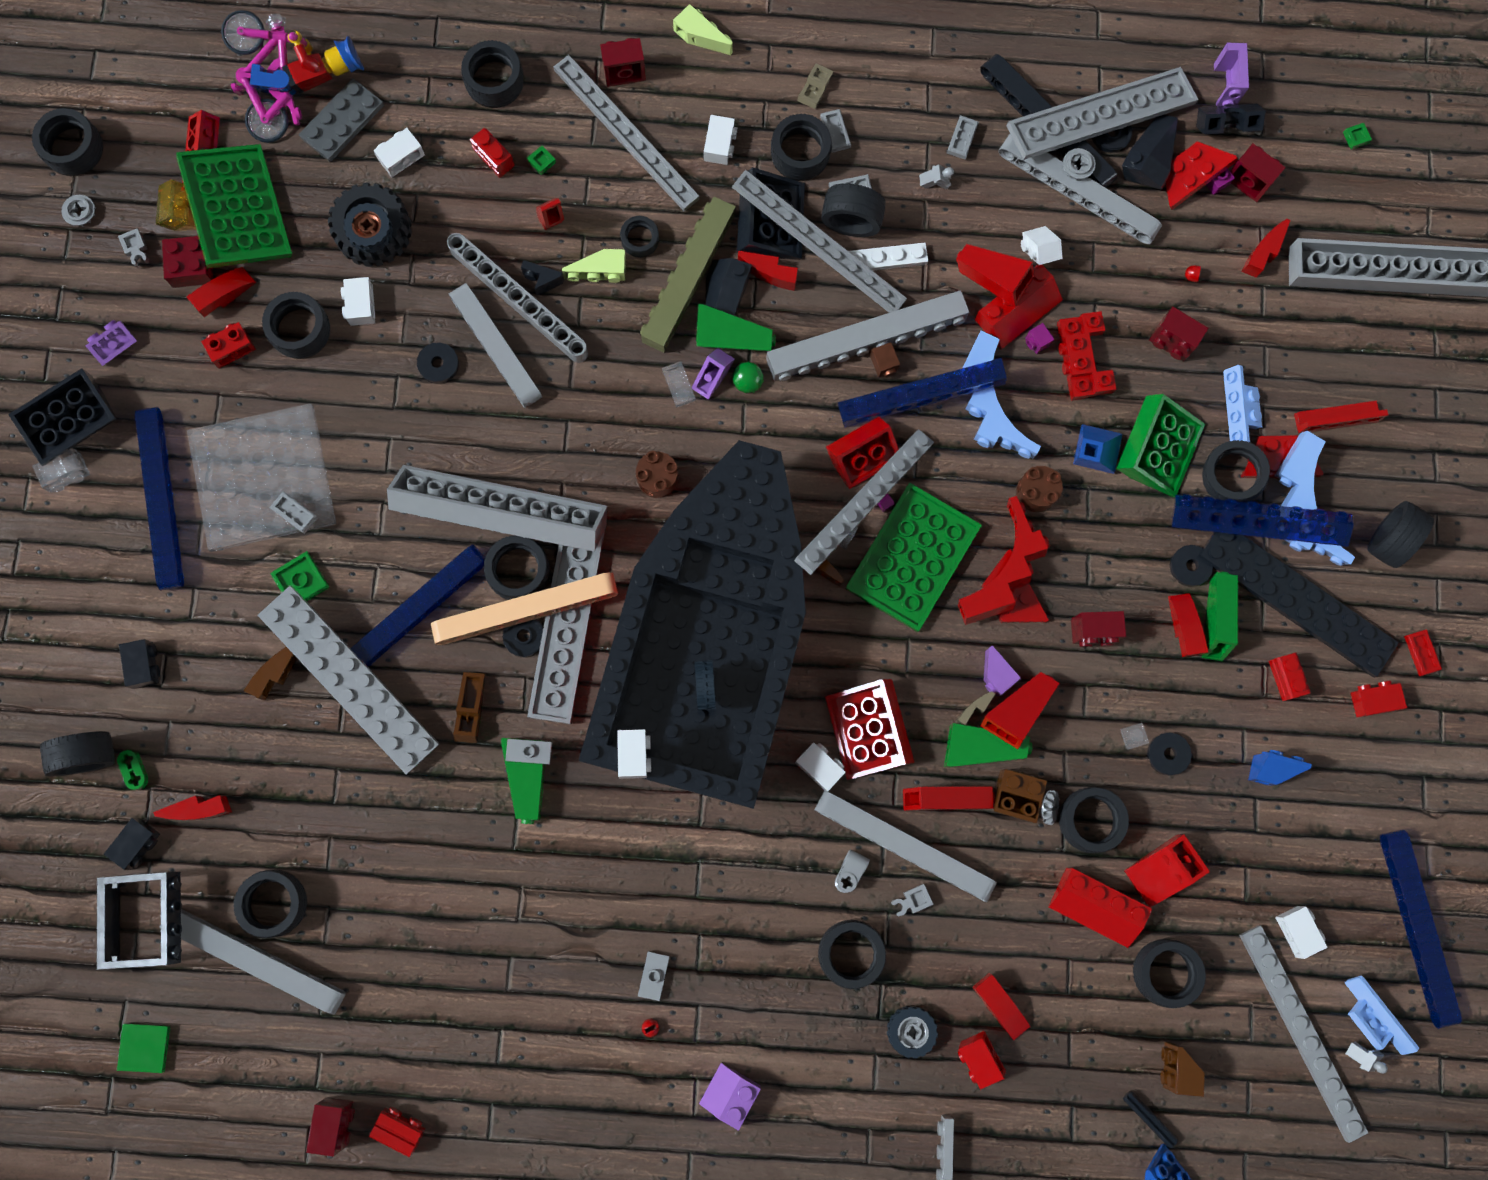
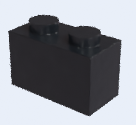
M146 639L119 644L125 687L136 689L159 684L160 669L156 665L155 656H157V648L155 644Z
M131 818L103 855L123 870L136 869L143 862L145 853L153 849L157 844V838L160 833L141 818Z

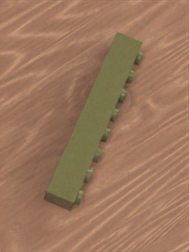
M713 197L711 202L706 203L702 220L698 219L694 227L695 233L693 237L690 236L686 242L685 247L687 249L685 253L679 255L676 262L678 266L675 272L671 271L666 289L663 288L659 294L658 299L660 301L658 305L652 307L649 314L651 318L648 324L644 323L641 328L642 343L665 353L735 217L736 206L717 197Z

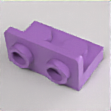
M112 320L104 326L106 331L100 335L96 332L87 339L89 343L85 346L102 366L137 342L136 338L124 326L121 320L118 322Z

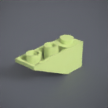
M689 4L673 19L674 31L688 44L728 55L732 54L733 43L731 38L726 34H722L712 21L709 22L699 9H695Z
M603 249L562 268L563 277L572 282L579 281V279L590 282L608 280L612 283L625 281V250Z

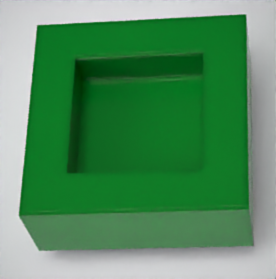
M1365 123L1346 128L1343 131L1351 150L1369 144L1372 141Z
M540 146L527 157L528 162L540 175L544 174L556 163V159L543 146Z

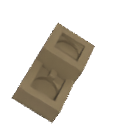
M816 63L797 101L816 109L834 71Z
M989 692L975 700L958 716L955 723L966 725L974 710L980 714L983 713L995 693Z

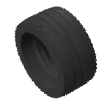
M488 40L477 43L464 55L461 65L462 78L467 92L475 102L488 108H501L517 99L523 87L524 75L520 59L510 46L500 41ZM490 62H502L512 69L509 79L496 87L479 85L474 81V74L478 68Z
M58 108L49 111L34 126L32 143L35 151L51 169L59 174L66 176L82 175L92 170L102 157L103 141L98 130L86 116L74 109ZM75 128L84 130V140L77 151L66 156L52 155L53 142L59 134Z
M801 113L786 117L775 128L771 140V157L775 168L783 176L793 180L806 181L813 179L822 173L829 162L832 148L830 132L827 126L813 115ZM805 134L818 142L821 151L812 160L797 161L788 157L783 152L781 145L791 135Z
M851 183L836 184L831 186L826 193L822 209V222L829 229L843 235L853 237L874 236L880 231L886 201L879 192L869 187Z
M302 292L280 294L271 300L264 310L262 326L266 338L283 355L295 359L309 358L319 353L327 344L330 334V322L322 306L311 296ZM303 309L309 310L315 315V326L312 332L303 340L286 342L279 337V324L289 312Z
M1243 440L1228 441L1216 447L1208 456L1202 471L1203 484L1208 494L1217 502L1228 506L1244 505L1256 499L1266 487L1270 476V465L1264 452L1255 444ZM1228 455H1240L1248 459L1254 465L1257 472V479L1254 485L1244 492H1232L1223 488L1215 477V467L1219 460Z
M1404 501L1396 506L1381 522L1370 539L1367 550L1386 565L1398 568L1405 564L1422 546L1433 528L1434 518L1415 504Z
M513 535L502 538L492 545L485 558L484 573L493 591L500 597L511 600L542 591L549 579L550 564L544 550L538 543L530 538ZM515 549H524L531 552L536 558L538 573L535 579L527 586L519 589L509 588L498 579L496 573L497 564L500 558L507 552Z
M95 731L53 738L40 744L45 776L85 773L106 768L115 763L110 732Z
M1101 787L1079 789L1069 795L1060 808L1059 826L1061 833L1070 845L1086 853L1107 852L1120 844L1126 836L1129 825V815L1126 806L1116 794ZM1094 798L1103 801L1112 813V830L1108 837L1102 841L1092 842L1085 840L1075 829L1074 812L1078 804L1085 799Z
M264 870L253 874L240 885L233 905L236 920L243 930L256 937L274 938L289 933L299 925L306 912L307 895L301 882L292 874L282 870ZM270 881L278 882L284 885L289 892L291 899L290 912L280 924L265 926L259 923L253 915L251 908L252 896L261 884Z
M845 920L834 924L825 932L819 944L818 958L824 974L833 983L846 989H860L870 985L880 976L885 966L886 949L881 936L870 925L857 920ZM847 932H857L864 935L870 941L874 951L873 962L869 969L855 977L839 973L833 966L830 958L831 947L835 939Z
M1160 939L1148 943L1138 952L1133 964V978L1138 990L1147 1000L1165 1008H1181L1188 1006L1201 995L1206 980L1205 966L1200 956L1190 946L1176 940ZM1166 951L1176 952L1182 956L1188 969L1187 983L1184 988L1176 995L1171 996L1162 995L1156 991L1151 984L1149 975L1150 966L1155 957Z

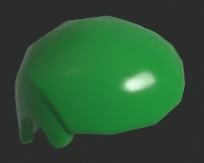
M744 362L734 369L732 381L737 390L746 394L754 393L761 388L764 375L760 367L755 363Z

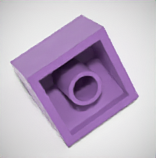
M720 1063L699 1104L719 1120L739 1131L761 1088L756 1082Z

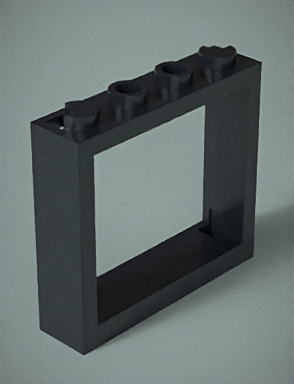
M181 872L97 878V969L181 963ZM161 880V958L120 961V883Z

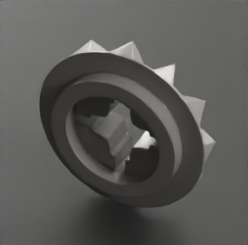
M1077 148L1070 150L1062 162L1063 170L1067 172L1068 177L1071 176L1075 180H1084L1091 176L1095 169V159L1085 149ZM1080 159V165L1082 166L1077 170L1075 164Z
M74 195L64 202L61 212L67 223L74 227L76 225L83 227L85 223H91V218L95 216L94 211L96 207L87 196ZM79 206L81 207L82 210H84V211H81L80 217H79V215H78L77 213H75V212H78Z
M1054 790L1047 791L1041 804V817L1046 825H1053L1057 820V814H1059L1060 799L1058 793Z

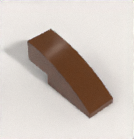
M287 647L283 648L260 667L249 681L244 692L265 701L275 682L284 685L298 658Z
M463 672L453 733L454 739L457 742L477 743L483 705L485 674Z

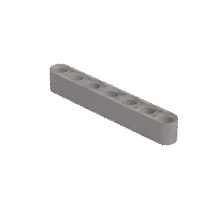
M465 283L448 293L522 406L526 408L541 399L542 395L469 286Z

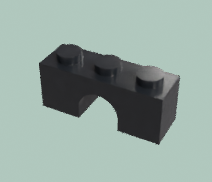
M1257 103L1198 107L1196 127L1203 134L1223 133L1224 128L1229 127L1238 128L1243 132L1263 131L1266 110Z

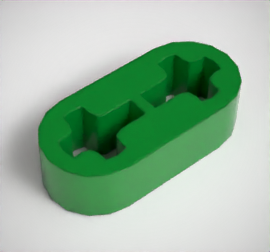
M130 750L121 752L117 758V763L125 785L132 790L144 789L148 784V775L140 755ZM127 756L133 757V760L130 761L131 765L125 764V761L128 759ZM135 776L141 777V780L138 781L139 785L132 783L135 780Z

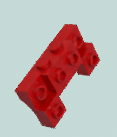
M1102 311L1083 313L1080 317L1059 319L1057 322L1060 339L1059 354L1063 355L1062 371L1067 376L1071 401L1114 393L1116 391L1113 370L1096 371L1090 336L1102 335L1105 332Z

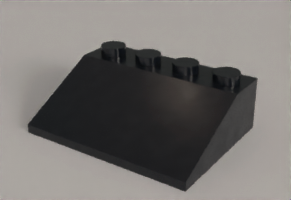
M754 167L748 170L750 174L804 216L805 183ZM740 194L737 253L738 251L775 256L779 257V259H802V243Z
M83 368L8 414L41 466L46 465L117 420L103 391L93 376Z

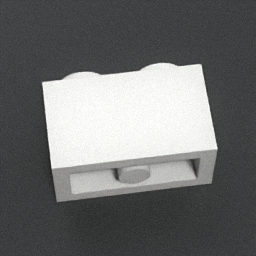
M715 115L710 116L704 148V161L728 165V159L733 158L734 146L731 145L732 139L736 140L738 127H734L735 119Z
M408 128L398 131L390 140L382 142L374 150L377 159L391 177H394L425 155L421 145Z
M1046 226L1022 232V250L1038 265L1062 259L1061 239Z
M369 277L343 279L344 287H341V296L345 300V306L342 307L343 318L348 321L350 326L375 324L373 284Z
M617 730L619 779L647 778V772H651V758H646V749H651L650 735L646 736L645 730Z
M813 742L795 763L824 791L828 792L845 773L843 770L844 765L836 758L832 760L827 755L828 750L822 744L818 743L816 745Z
M1297 906L1275 917L1296 958L1305 959L1327 948L1324 942L1326 938L1323 932L1317 928L1314 922V914L1306 906Z

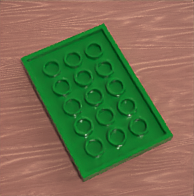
M261 144L176 152V158L207 268L290 258L292 256Z
M909 482L845 589L914 631L919 632L982 525Z

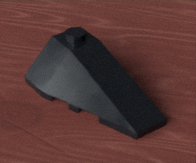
M1161 115L1153 120L1131 148L1122 164L1124 180L1163 189L1171 174L1173 148L1178 124L1177 117Z
M734 258L713 260L706 277V306L736 316L751 276L752 265Z

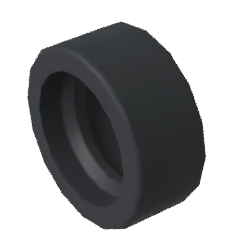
M634 216L626 220L621 227L622 247L631 256L638 258L647 257L657 249L659 232L653 220L645 216ZM636 227H644L650 230L652 238L649 244L637 247L628 241V233Z

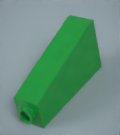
M698 304L696 346L771 351V347H775L776 334H772L773 330L704 304Z
M1216 572L1209 582L1204 628L1208 653L1203 654L1202 658L1223 661L1238 644V575H1232L1228 572Z
M952 723L949 728L944 767L952 768L1023 760L1028 755H1031L1032 742H1030V737L1026 736L1020 747L1016 749L984 728Z
M501 738L504 761L506 759L507 740L511 738ZM505 761L515 818L521 819V824L534 825L535 820L540 821L545 764Z

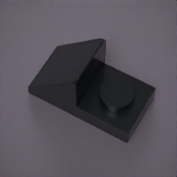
M523 260L521 270L525 278L531 281L537 280L535 286L536 295H541L563 284L564 277L562 272Z

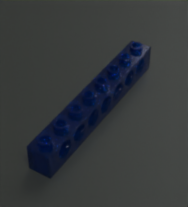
M1002 358L844 400L838 402L845 428L873 420L878 416L881 418L1006 384L1007 376Z
M1188 494L1175 495L1172 512V527L1346 547L1349 546L1354 526L1352 514L1344 511L1330 512L1323 509H1303L1298 506L1265 505L1253 501L1219 500L1212 497H1193Z

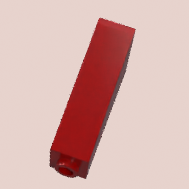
M966 244L956 258L961 274L1013 306H1016L1034 278L1033 262Z
M1040 672L987 713L981 727L1018 749L1052 697L1059 682L1055 681L1052 676Z
M915 787L903 789L904 811L994 809L995 795L993 787Z

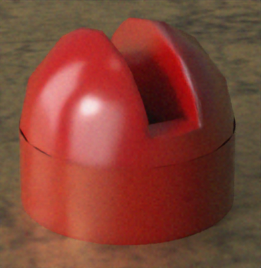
M1189 266L1185 271L1186 279L1191 282H1198L1201 266Z
M653 1018L646 1019L642 1024V1033L646 1037H654L658 1034L660 1029L658 1021ZM655 1024L656 1028L646 1033L645 1029Z

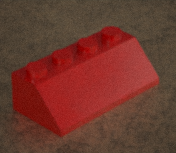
M1037 264L1033 267L1034 278L1016 306L1007 303L997 296L983 307L975 318V321L986 333L999 339L997 346L1001 350L1063 300L1054 277L1043 264Z
M1074 868L1065 869L1048 908L1126 948H1129L1144 929L1152 911V908Z

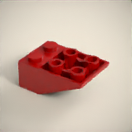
M1184 834L1175 835L1124 870L1150 908L1192 885L1210 872Z

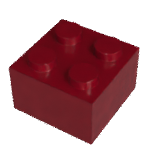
M627 38L623 41H608L605 44H600L607 87L646 81L640 38Z
M1252 143L1230 172L1235 178L1231 184L1257 203L1286 167L1279 160L1268 155L1263 148Z
M198 236L162 239L164 279L172 288L204 285L214 279L213 268H207Z
M1172 307L1160 321L1149 341L1156 348L1170 353L1174 359L1184 362L1197 348L1208 327L1177 308Z
M1124 611L1081 612L1071 619L1073 644H1079V647L1082 648L1092 647V644L1099 643L1101 647H1111L1126 637Z
M326 1097L314 1105L306 1153L334 1157L345 1146H348L351 1132L348 1131L349 1122L353 1121L355 1108H352L353 1101Z

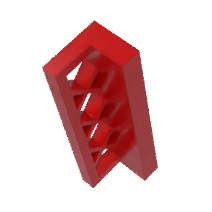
M204 110L189 116L185 151L217 148L220 117ZM182 180V190H181V192H183V193L186 194V190H185L184 183H183V180Z
M1376 400L1296 412L1294 417L1298 434L1305 431L1315 432L1377 423L1388 416V410H1379Z

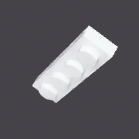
M926 243L848 251L872 271L928 264Z

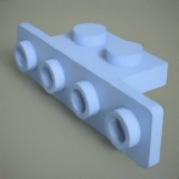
M1237 365L1223 372L1230 441L1243 440L1250 442L1249 428L1258 429L1262 427L1260 394L1258 387L1244 385L1243 366Z
M1363 976L1354 977L1345 982L1346 986L1358 1000L1348 1015L1376 1050L1384 1049L1389 1041H1391L1401 1055L1414 1053L1419 1050L1418 1045Z

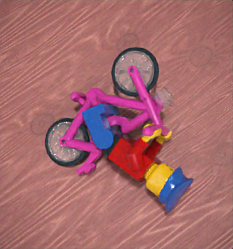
M235 11L225 18L221 29L222 39L232 52L240 55H249L259 50L264 40L268 41L246 68L242 67L236 71V79L243 85L231 84L234 93L241 96L244 95L243 91H247L252 101L245 115V124L251 136L256 140L266 143L279 140L288 128L286 106L291 111L294 125H300L299 120L302 119L301 110L299 107H295L292 95L296 94V92L299 94L331 80L333 78L331 73L339 76L348 71L354 72L357 69L364 71L350 36H347L344 41L335 40L336 46L327 49L324 52V57H322L319 53L311 54L313 50L312 45L307 39L302 37L299 31L289 34L285 33L284 28H286L285 23L287 21L286 17H282L281 14H271L268 16L269 19L266 20V25L272 31L265 30L259 17L249 11ZM287 42L295 44L294 50L299 59L289 64L287 61ZM278 45L279 58L273 60L266 70L260 64ZM257 90L262 93H270L277 100L261 99Z

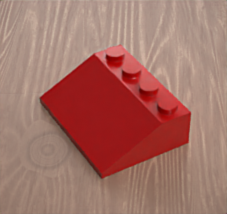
M882 679L825 696L847 780L915 763L892 679Z

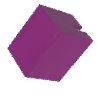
M888 493L878 503L883 513L895 504Z

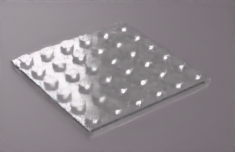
M311 403L187 430L206 542L210 552L301 532L269 508L283 491L318 517L308 530L336 524L314 406Z

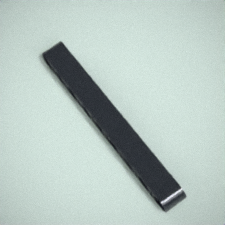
M999 54L992 56L980 67L982 76L1023 117L1052 108ZM1086 140L1055 149L1063 158L1070 150L1077 148L1090 152L1095 159V169L1088 178L1105 188L1118 177L1114 168ZM1080 159L1075 164L1077 170L1082 166L1080 165Z

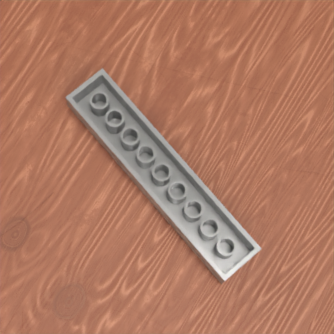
M1297 238L1289 247V286L1488 297V249Z
M407 465L401 467L387 488L389 510L594 552L607 525L606 505Z

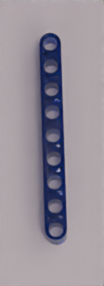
M159 407L136 410L135 421L156 584L160 591L183 587L184 576L163 416Z
M475 545L467 547L351 648L352 651L367 667L372 665L484 567L486 557Z
M1403 829L1381 834V847L1432 1023L1437 1029L1461 1024L1460 1009L1409 835Z

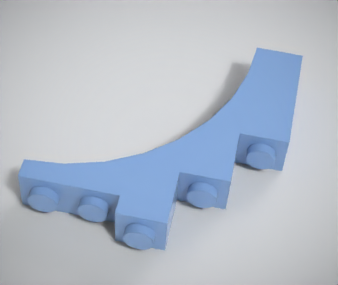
M980 331L957 378L964 386L975 388L966 406V410L972 416L984 418L974 440L978 441L977 443L985 448H993L995 443L998 442L1005 449H1013L1019 452L1020 456L1033 459L1041 446L1026 438L1013 426L1004 414L996 397L993 386L992 367L999 339Z
M1309 431L1302 432L1275 474V477L1280 479L1279 482L1287 487L1292 486L1280 509L1284 510V514L1289 518H1297L1285 540L1296 551L1310 550L1313 547L1312 550L1314 552L1331 557L1330 561L1339 566H1342V564L1349 565L1355 557L1343 549L1330 535L1321 520L1315 501L1314 472L1318 456L1326 441Z

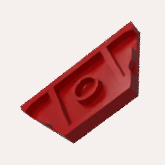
M1197 141L1174 158L1171 163V174L1166 181L1170 209L1176 208L1238 161L1237 156Z
M1299 435L1259 436L1256 439L1255 446H1258L1268 459L1270 465L1269 478H1277L1275 477L1276 472ZM1247 460L1248 463L1241 474V478H1257L1254 465ZM1317 463L1314 477H1321L1323 471Z
M1011 549L1006 551L981 585L982 588L992 582L1005 567L1012 554ZM1029 583L1012 588L1017 596L1014 609L997 615L1001 623H1046L1049 621Z

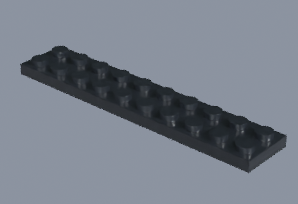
M1224 522L1218 525L1199 554L1201 559L1218 571L1238 575V585L1373 678L1378 677L1399 643Z

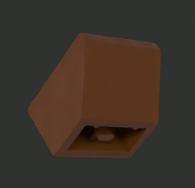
M1007 769L1000 770L995 788L994 812L1037 823L1047 781Z
M1165 1042L1161 1050L1164 1070L1161 1071L1160 1080L1163 1088L1178 1095L1204 1097L1205 1073L1183 1047Z

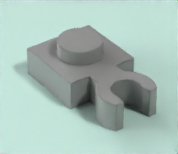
M138 228L118 236L125 254L128 257L131 256V263L136 268L139 267L137 261L140 258H143L146 264L149 263V258L142 252L147 250V246Z
M924 884L903 892L906 899H894L891 902L892 905L897 903L902 905V910L896 913L897 916L904 915L908 908L911 909L912 913H915L933 905Z

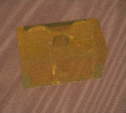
M170 179L159 185L156 225L173 231L187 225L189 201L184 183Z

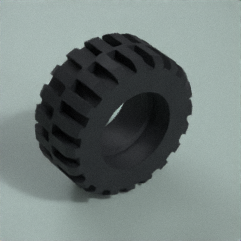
M362 183L363 186L359 187L356 184L351 186L352 189L349 191L345 189L341 192L342 196L340 198L336 197L333 201L335 207L331 206L329 210L331 216L328 218L329 231L339 250L342 251L346 258L352 259L358 265H361L363 262L367 267H372V264H376L377 267L384 265L383 262L388 261L390 263L394 261L393 257L396 255L400 256L403 253V247L407 248L409 244L408 238L412 235L410 228L412 226L411 219L401 198L394 194L390 188L385 187L383 189L382 185L374 183V186H371L370 183ZM358 204H376L378 207L383 208L393 225L392 239L380 251L378 250L374 253L359 251L355 246H352L343 228L344 219H346V214L353 207L358 206Z

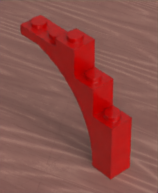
M1017 496L1009 498L1007 508L1015 527L1012 554L1005 567L992 582L974 594L959 599L958 608L965 625L1013 610L1017 596L1012 588L1030 583L1033 568L1029 561L1045 557L1050 547L1047 537L1042 535L1041 530L1033 532V525L1025 516V506L1023 502H1019Z

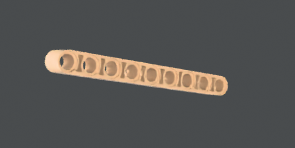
M610 572L436 620L431 623L435 645L449 644L615 597L618 595L614 575Z

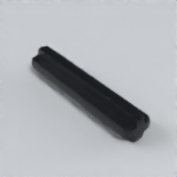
M1132 1091L1126 1093L1123 1100L1169 1148H1173L1178 1143L1175 1135Z

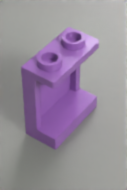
M1227 43L1214 63V71H1226V88L1217 100L1216 106L1237 105L1249 88L1247 43Z

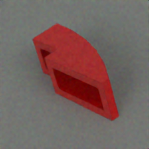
M557 197L536 207L537 217L544 230L565 220L561 202Z
M1286 219L1261 240L1246 260L1241 272L1256 278L1264 270L1266 262L1271 263L1278 256L1291 220Z
M738 251V260L752 265V275L771 285L794 291L798 268L778 265L779 257Z
M240 267L214 278L186 297L205 318L220 305L223 308L256 282L243 267Z
M1190 593L1168 596L1175 637L1179 638L1182 657L1208 653L1203 627Z
M195 795L153 813L155 817L191 821L220 817L232 813L227 796L219 795L204 801L203 796Z
M988 973L972 987L1013 1041L1030 1027L1020 1010L992 974Z

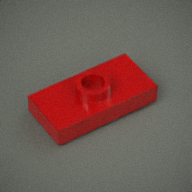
M1427 629L1404 636L1419 676L1442 670Z

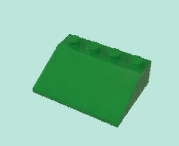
M1164 394L1146 396L1116 469L1137 482L1171 497H1176L1205 424Z

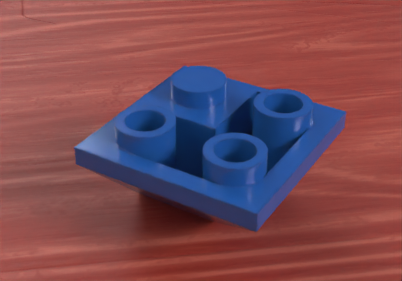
M1082 424L1073 464L1114 474L1123 434Z
M1270 750V752L1253 755L1248 780L1267 786L1278 785L1311 769L1312 764L1304 762V758L1297 756L1288 758L1284 757L1280 751Z
M1164 1143L1160 1145L1145 1172V1180H1192Z

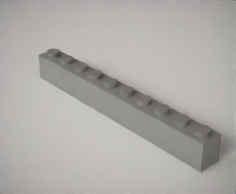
M960 290L768 351L766 360L773 380L785 381L798 373L799 375H804L817 367L819 369L826 368L835 361L841 363L854 355H866L873 348L890 342L901 344L913 336L919 338L932 330L938 332L951 324L954 326L960 325L967 319L969 310Z

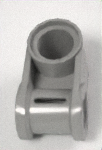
M850 849L835 879L837 890L842 893L853 891L864 874L870 859ZM848 877V882L851 885L843 888V883L841 882V879H846Z

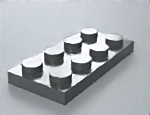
M352 78L298 135L310 147L331 162L384 107V104L379 98Z

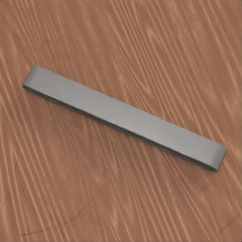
M1011 134L1008 135L998 151L1001 157L1144 244H1151L1162 227L1159 220L1087 177L1084 180H1075L1071 176L1068 177L1067 172L1063 170L1062 161L1047 152L1023 160Z
M453 233L448 237L447 245L449 250L460 263L571 360L578 363L586 360L588 357L586 343L463 235ZM458 243H461V244H462L461 247H459V248H454V246H455L456 244H458ZM472 256L477 257L474 261H468ZM487 269L492 270V272L489 274H483V272ZM502 282L507 283L505 287H498ZM516 295L522 296L520 300H513ZM531 308L537 309L533 314L528 313ZM547 321L553 322L549 327L543 326ZM562 334L568 336L565 340L558 339ZM578 347L583 349L582 352L578 354L573 352V350Z
M827 791L823 792L814 809L823 816L985 902H988L997 884L991 878Z
M181 909L182 940L326 1013L336 1014L346 995L343 990Z

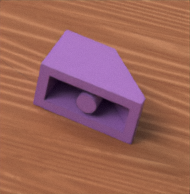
M719 348L714 350L707 356L692 389L709 399L727 375L735 359Z
M991 646L985 651L984 682L986 683V689L989 692L995 693L998 697L1020 679V676L999 652Z

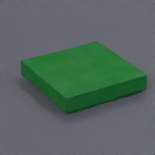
M308 551L270 573L281 593L289 586H293L306 601L330 588Z
M122 1024L117 1071L164 1073L170 1025Z

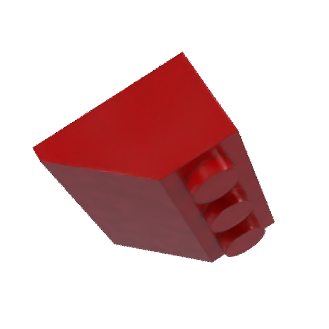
M879 416L826 446L832 464L848 489L875 475L899 450L890 425Z

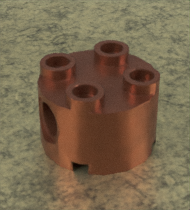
M649 451L638 461L636 479L641 491L653 498L667 496L673 492L678 483L677 464L672 457L660 451Z
M1046 466L1030 468L1019 480L1016 487L1018 500L1023 502L1025 509L1032 512L1047 510L1061 496L1063 490L1061 475L1058 471H1054Z

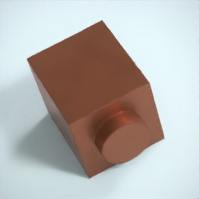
M891 342L871 350L870 358L879 378L882 376L888 378L897 373L896 371H898L900 363Z

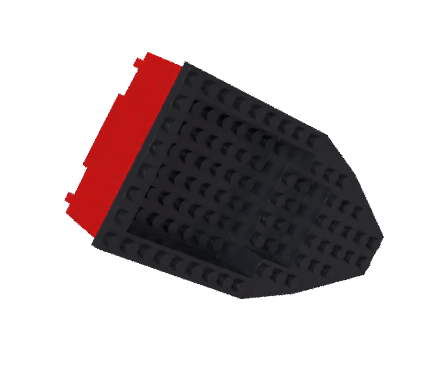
M738 440L676 507L634 567L579 762L618 772L617 730H645L646 736L650 735L651 749H646V758H651V772H647V778L641 779L754 809L806 614L803 568L794 561L801 553V542L781 451ZM712 660L716 709L698 710L695 661Z

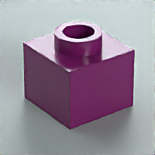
M1227 169L1206 184V186L1214 195L1229 186L1235 178Z
M1043 323L1030 330L1025 337L1027 346L1030 350H1034L1036 355L1050 347L1054 341V338Z

